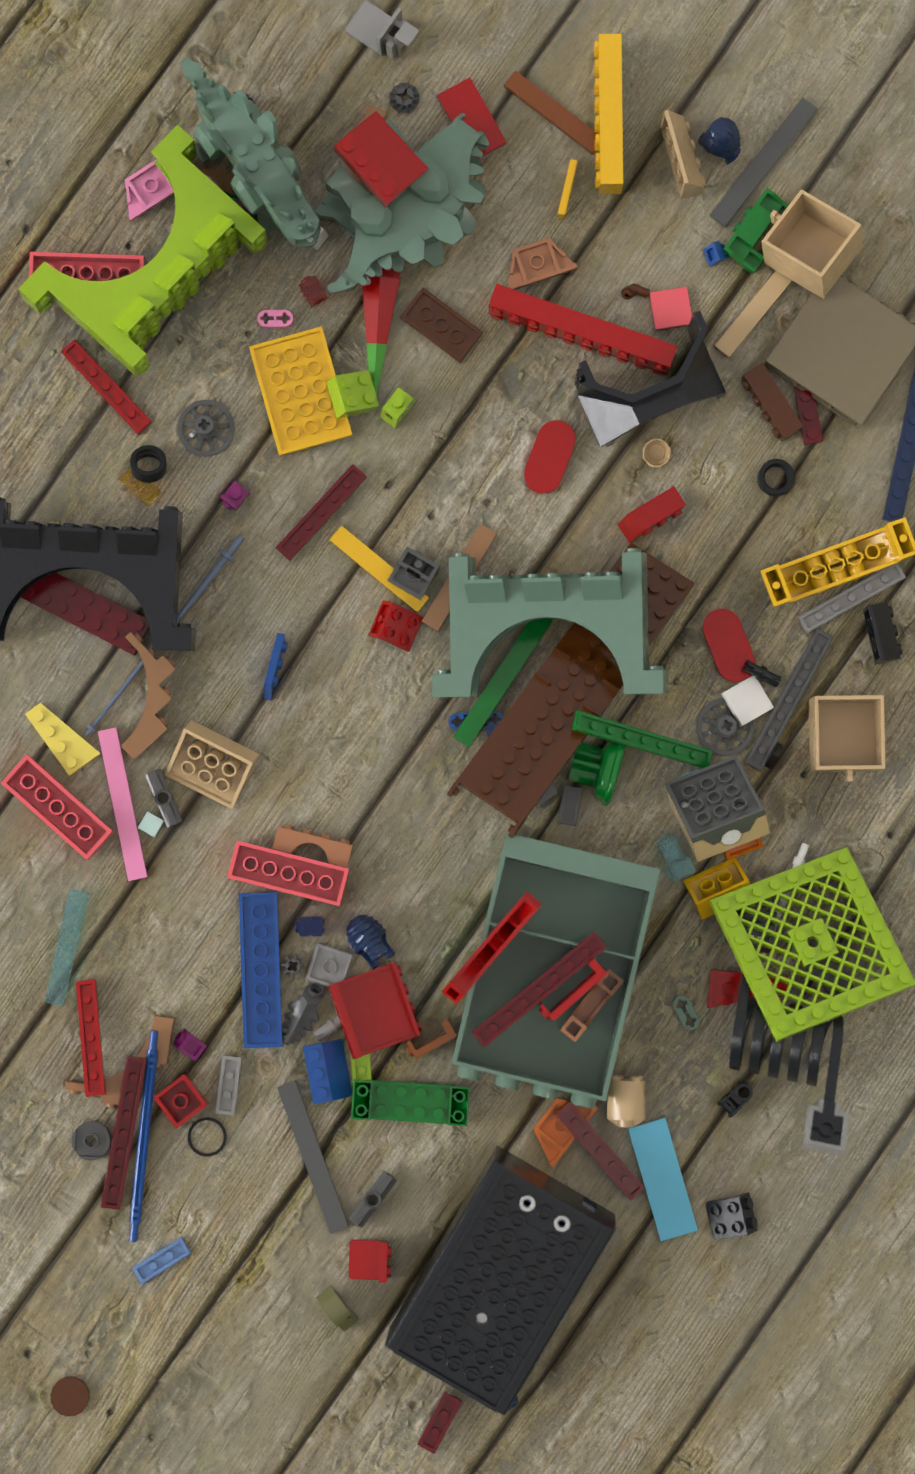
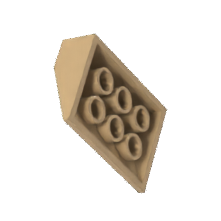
M665 110L660 128L680 199L702 194L706 182L704 176H700L699 169L701 165L699 158H695L694 155L696 148L694 140H690L688 134L691 132L688 121L685 122L684 116L670 110Z
M191 720L181 734L165 776L233 809L256 764L259 754Z

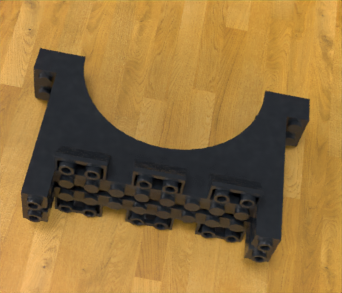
M0 497V641L5 639V631L11 612L22 595L30 587L43 578L57 572L71 569H90L113 577L133 593L148 619L152 637V649L195 651L196 628H191V624L178 623L177 626L183 512L179 511L178 508L164 506V509H159L158 530L149 527H141V530L130 526H122V530L113 526H105V530H103V528L92 524H83V527L73 523H64L63 527L56 523H47L46 527V525L35 521H25L24 524L16 520H10L11 503L6 502V499Z

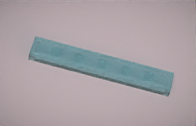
M69 889L44 1000L45 1003L64 1006L89 893Z

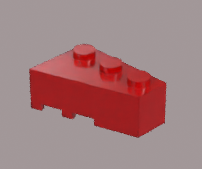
M673 486L628 513L617 525L628 542L631 543L642 535L644 537L651 533L656 526L658 528L663 526L670 517L674 519L683 513L682 509L686 504Z

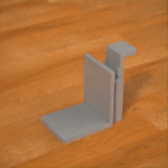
M367 0L364 1L345 28L348 34L380 56L386 51L387 56L391 59H394L396 55L400 57L403 45L405 44L409 47L419 33L418 29L402 20V9L399 7L391 17Z

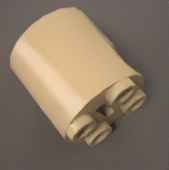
M612 1075L607 1094V1119L618 1127H634L645 1120L646 1080H643L642 1075H631L629 1079H624V1075Z

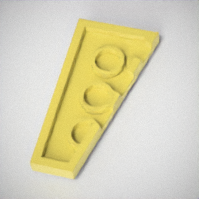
M39 703L25 714L69 776L101 754L42 703Z

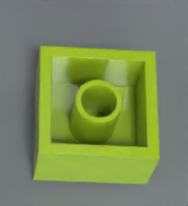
M369 370L336 375L327 382L337 419L371 413L379 407Z

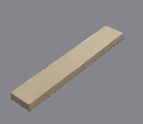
M775 271L715 344L714 348L729 359L792 280Z

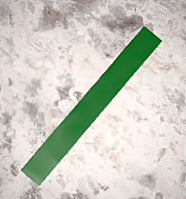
M542 618L528 622L453 736L454 739L470 748L553 620Z
M576 711L573 731L702 769L710 766L713 750L582 711Z

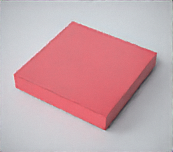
M687 287L649 293L655 331L689 326L692 314Z

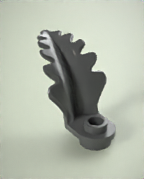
M316 982L309 984L300 999L289 1003L288 1007L292 1012L285 1014V1018L289 1022L283 1023V1027H286V1029L282 1030V1033L285 1034L282 1038L285 1039L284 1043L286 1045L294 1044L295 1040L300 1041L299 1035L302 1037L306 1036L304 1029L312 1030L310 1022L317 1023L319 1021L317 1006L324 996V989L321 984Z

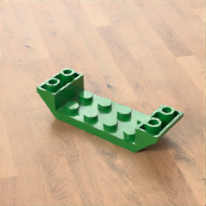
M353 1080L351 1119L468 1126L470 1087L383 1080Z

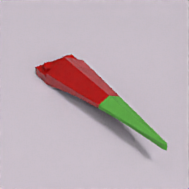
M381 267V277L368 276L371 284L362 286L368 370L370 371L376 396L400 282V272L397 273L392 268L385 270L383 267Z

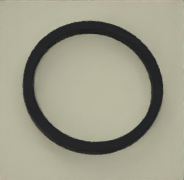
M201 1118L195 1121L188 1131V1143L191 1149L200 1156H214L226 1144V1130L222 1123L214 1118ZM205 1120L217 1123L224 1135L221 1147L209 1154L199 1152L191 1142L192 1129L197 1123Z

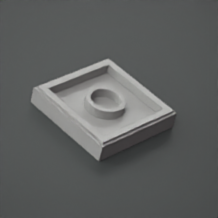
M317 943L305 980L327 987L328 985L346 980L354 954Z

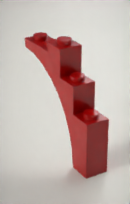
M526 892L441 992L457 1005L542 904L534 896Z

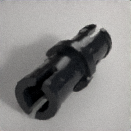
M750 660L744 663L747 666H743L742 671L755 676L759 681L763 680L773 685V687L779 685L777 680L781 681V676L768 671L767 667H760Z

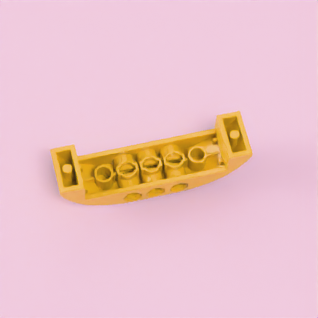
M906 517L887 523L880 529L780 566L777 564L763 569L760 573L773 607H779L860 579L915 556V540Z

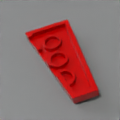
M710 970L707 1008L732 1005L738 1002L741 971ZM780 975L788 979V975ZM769 977V979H770V981H771V983H772V985H773L775 979ZM778 981L776 988L786 992L788 984ZM750 988L749 998H750L751 996H754L753 993H752V991H751V988Z

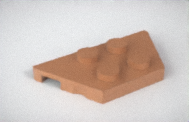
M546 238L513 249L508 288L517 290L577 270L578 266L550 238Z

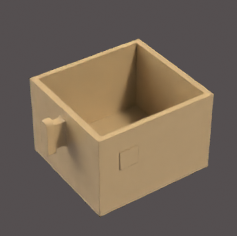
M801 189L782 215L778 214L776 210H773L770 214L771 223L774 225L761 241L764 264L824 299L858 252L863 248L862 224Z
M884 695L814 696L808 700L810 773L845 772L844 782H853L854 776H852V772H879L886 769Z

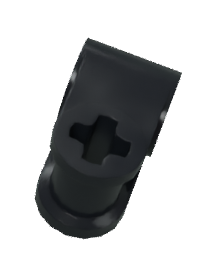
M740 1082L730 1092L726 1093L717 1102V1105H721L728 1113V1117L731 1118L751 1099L753 1095L752 1088L749 1084ZM741 1087L749 1089L747 1096L742 1097L738 1094Z

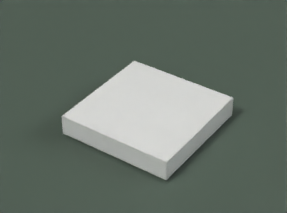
M755 676L749 677L721 694L740 727L774 708Z

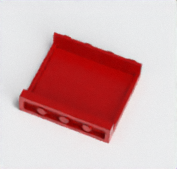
M594 958L587 963L593 972L549 1011L541 1002L538 1003L540 1005L538 1010L547 1021L550 1018L553 1021L556 1020L607 974Z
M395 962L328 985L352 1059H357L372 1052L421 1036V1025L418 1020L415 1021L413 1015L415 1013L414 1005L412 1002H409L407 997L409 994L407 985L403 984L401 976H403L402 970L399 965L396 966Z

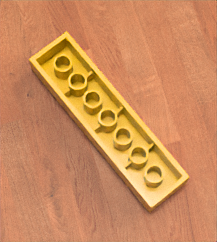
M599 34L598 40L594 41L593 57L597 58L594 62V77H597L594 84V95H597L594 102V114H598L595 115L594 132H598V134H595V151H598L595 158V170H598L596 171L595 188H599V194H621L623 188L622 34Z

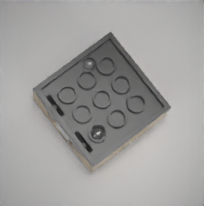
M737 755L665 783L671 808L697 862L770 834L765 809Z

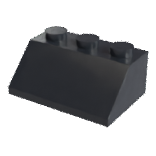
M888 602L867 605L862 610L875 665L899 660L901 658L900 655H902V647L900 643L897 644L896 636H898V630L896 625L892 623L891 618L894 617L892 607L888 606Z

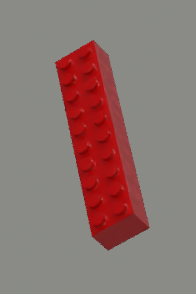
M496 284L489 303V314L494 319L502 320L503 318L509 320V323L514 326L523 325L529 331L535 333L538 331L544 332L545 336L555 339L558 337L563 339L564 343L570 345L574 343L579 344L584 350L591 351L593 349L599 351V354L602 356H614L619 362L634 363L635 367L645 370L649 368L653 370V373L660 376L668 375L677 349V345Z

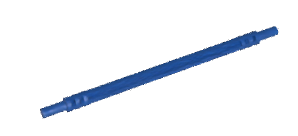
M157 1030L150 1031L149 1049L146 1051L138 1146L129 1219L131 1223L130 1242H137L138 1227L142 1216L156 1063L158 1059Z

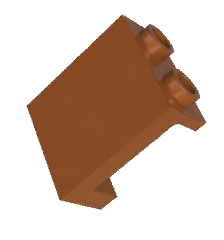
M449 1018L441 1021L446 1033L416 1048L412 1039H409L406 1049L410 1057L415 1056L417 1059L457 1037V1033Z

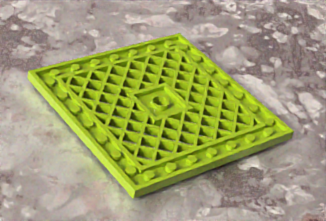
M847 847L709 901L776 1042L915 986V980ZM827 877L825 883L818 881L820 879ZM829 880L838 881V888L829 886ZM809 884L808 890L801 888ZM842 884H843V886H844L846 892H844V891L841 890ZM813 885L822 888L820 895L811 892ZM826 890L835 894L833 900L824 897ZM789 891H792L791 896H787L784 894ZM796 892L805 895L803 902L794 899ZM838 896L848 899L846 906L836 902ZM775 897L774 903L766 901ZM808 897L818 900L816 907L807 904ZM779 898L788 902L786 909L777 905ZM821 902L831 906L829 912L819 909ZM851 902L855 909L849 907ZM758 904L756 910L749 908L753 905ZM791 904L801 907L799 914L789 910ZM761 905L771 908L769 915L759 912ZM834 907L844 911L842 918L832 914ZM804 909L814 912L812 919L802 915ZM774 910L784 914L782 921L772 917ZM744 912L754 915L752 922L742 919ZM847 912L856 916L855 922L845 919ZM817 914L827 918L825 923L822 918L815 920ZM787 915L797 919L795 926L785 922ZM757 917L767 920L765 927L755 924ZM830 919L839 922L838 929L828 926ZM859 919L861 920L863 926L858 925ZM800 921L807 923L798 927ZM770 922L780 926L778 932L768 929ZM843 924L852 928L850 935L841 931ZM743 925L750 927L748 933ZM783 927L789 929L786 933L787 936L781 934ZM753 929L762 932L760 939L750 936ZM855 930L865 933L863 940L854 937ZM830 933L835 934L834 940L832 939ZM766 934L775 938L773 945L763 941ZM839 936L848 940L846 947L837 943ZM868 936L872 943L867 942ZM814 939L817 942V947L809 946L807 940ZM778 940L788 943L786 950L776 946ZM752 942L755 943V944H758L756 950H755V948H754ZM851 942L861 945L859 952L850 949ZM761 946L771 950L769 957L759 953ZM791 946L795 954L789 951ZM864 947L874 950L872 957L862 954ZM838 950L844 952L842 959L835 956L839 953ZM774 951L784 955L782 962L772 958ZM847 953L857 957L855 964L845 960ZM877 954L879 955L881 961L875 959ZM787 957L797 960L795 967L785 964ZM827 959L825 966L818 963ZM860 959L870 962L868 969L858 966ZM760 960L766 962L765 968L763 967ZM830 960L840 964L838 971L828 967ZM799 963L802 968L809 966L808 972L798 969ZM769 964L779 967L777 974L768 971ZM873 964L882 967L881 974L871 971ZM843 966L853 969L851 976L841 973ZM813 967L822 970L820 978L811 974ZM782 969L792 972L790 979L780 976ZM856 971L865 974L864 981L854 978ZM826 973L835 976L833 983L824 980ZM796 974L805 977L803 985L793 981ZM869 976L875 978V980L867 983ZM769 977L775 979L773 985H772V983H771ZM839 978L848 981L846 988L837 985ZM809 979L818 983L816 990L806 986ZM778 981L788 984L786 992L776 988ZM852 983L858 985V987L850 989ZM821 985L831 988L829 995L819 992ZM791 986L801 990L799 997L789 993ZM834 990L841 992L840 994L833 996ZM804 991L814 995L812 1002L802 999ZM778 995L783 996L782 1003L780 1002ZM817 997L824 999L815 1004ZM787 998L797 1002L794 1009L785 1006ZM800 1004L807 1006L806 1008L798 1010Z

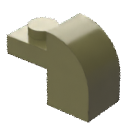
M332 1285L316 1297L327 1316L344 1332L359 1320L358 1316L346 1305L342 1296Z

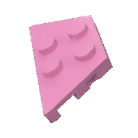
M156 160L125 179L129 219L131 222L174 195L167 178L154 164Z

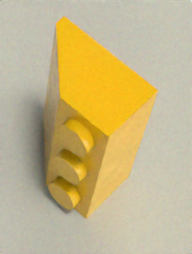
M736 857L683 880L702 920L714 915L709 904L711 899L750 885V881Z

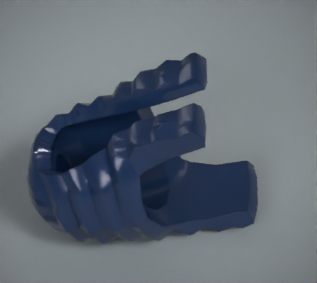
M720 117L712 122L706 133L703 132L698 139V143L708 153L724 158L726 164L732 163L741 152L739 130L735 122L729 118Z
M359 915L349 922L346 928V936L348 937L350 947L355 954L362 955L373 970L381 964L378 959L384 955L387 959L395 955V952L386 941V929L378 923V920H374L372 916Z

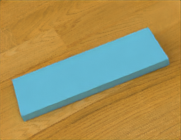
M665 1117L628 1128L660 1241L698 1231Z

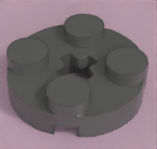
M88 1121L81 1124L72 1135V1147L84 1160L92 1161L99 1159L107 1153L111 1145V1135L108 1128L97 1121ZM90 1135H93L94 1139L97 1140V1142L94 1143L93 1146H90V1143L86 1142V1139L90 1138Z

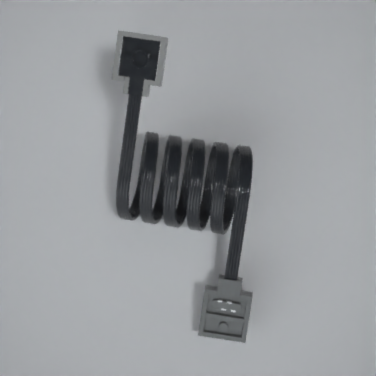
M760 909L759 911L766 915L770 914L768 910ZM744 912L742 919L752 922L754 915ZM774 912L772 917L776 918L777 912ZM757 917L755 924L765 927L767 920ZM770 922L768 929L774 931L775 924ZM743 925L748 933L750 927ZM753 929L750 936L760 939L762 932ZM766 934L763 941L772 944L773 937ZM752 942V944H753V946H754V948H755V950H756L758 944H755V943ZM761 946L759 953H770L771 950ZM742 972L729 1068L737 1071L740 1070L747 1028L756 1007L748 1072L758 1075L768 1024L755 997L751 996L749 998L750 986ZM789 1004L787 1007L794 1009L796 1004ZM799 1005L798 1010L803 1009V1006ZM840 1016L813 1027L806 1084L817 1086L822 1047L827 1031L833 1021V1035L824 1100L820 1099L817 1107L812 1105L808 1107L802 1148L838 1156H842L845 1151L849 1113L839 1111L840 1103L835 1102L844 1033L843 1017ZM807 1030L792 1036L787 1081H798L801 1053ZM772 1036L768 1077L777 1079L779 1076L785 1039L776 1042L774 1036Z

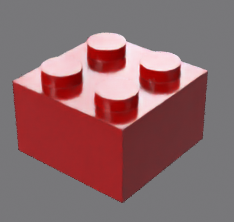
M187 1073L153 1097L176 1129L210 1104Z

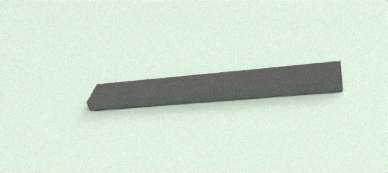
M805 98L799 101L716 206L710 217L723 227L729 223L818 108Z
M818 628L815 630L744 763L760 772L763 770L831 644L833 636Z
M296 1080L279 1086L277 1089L330 1234L348 1228V1222Z

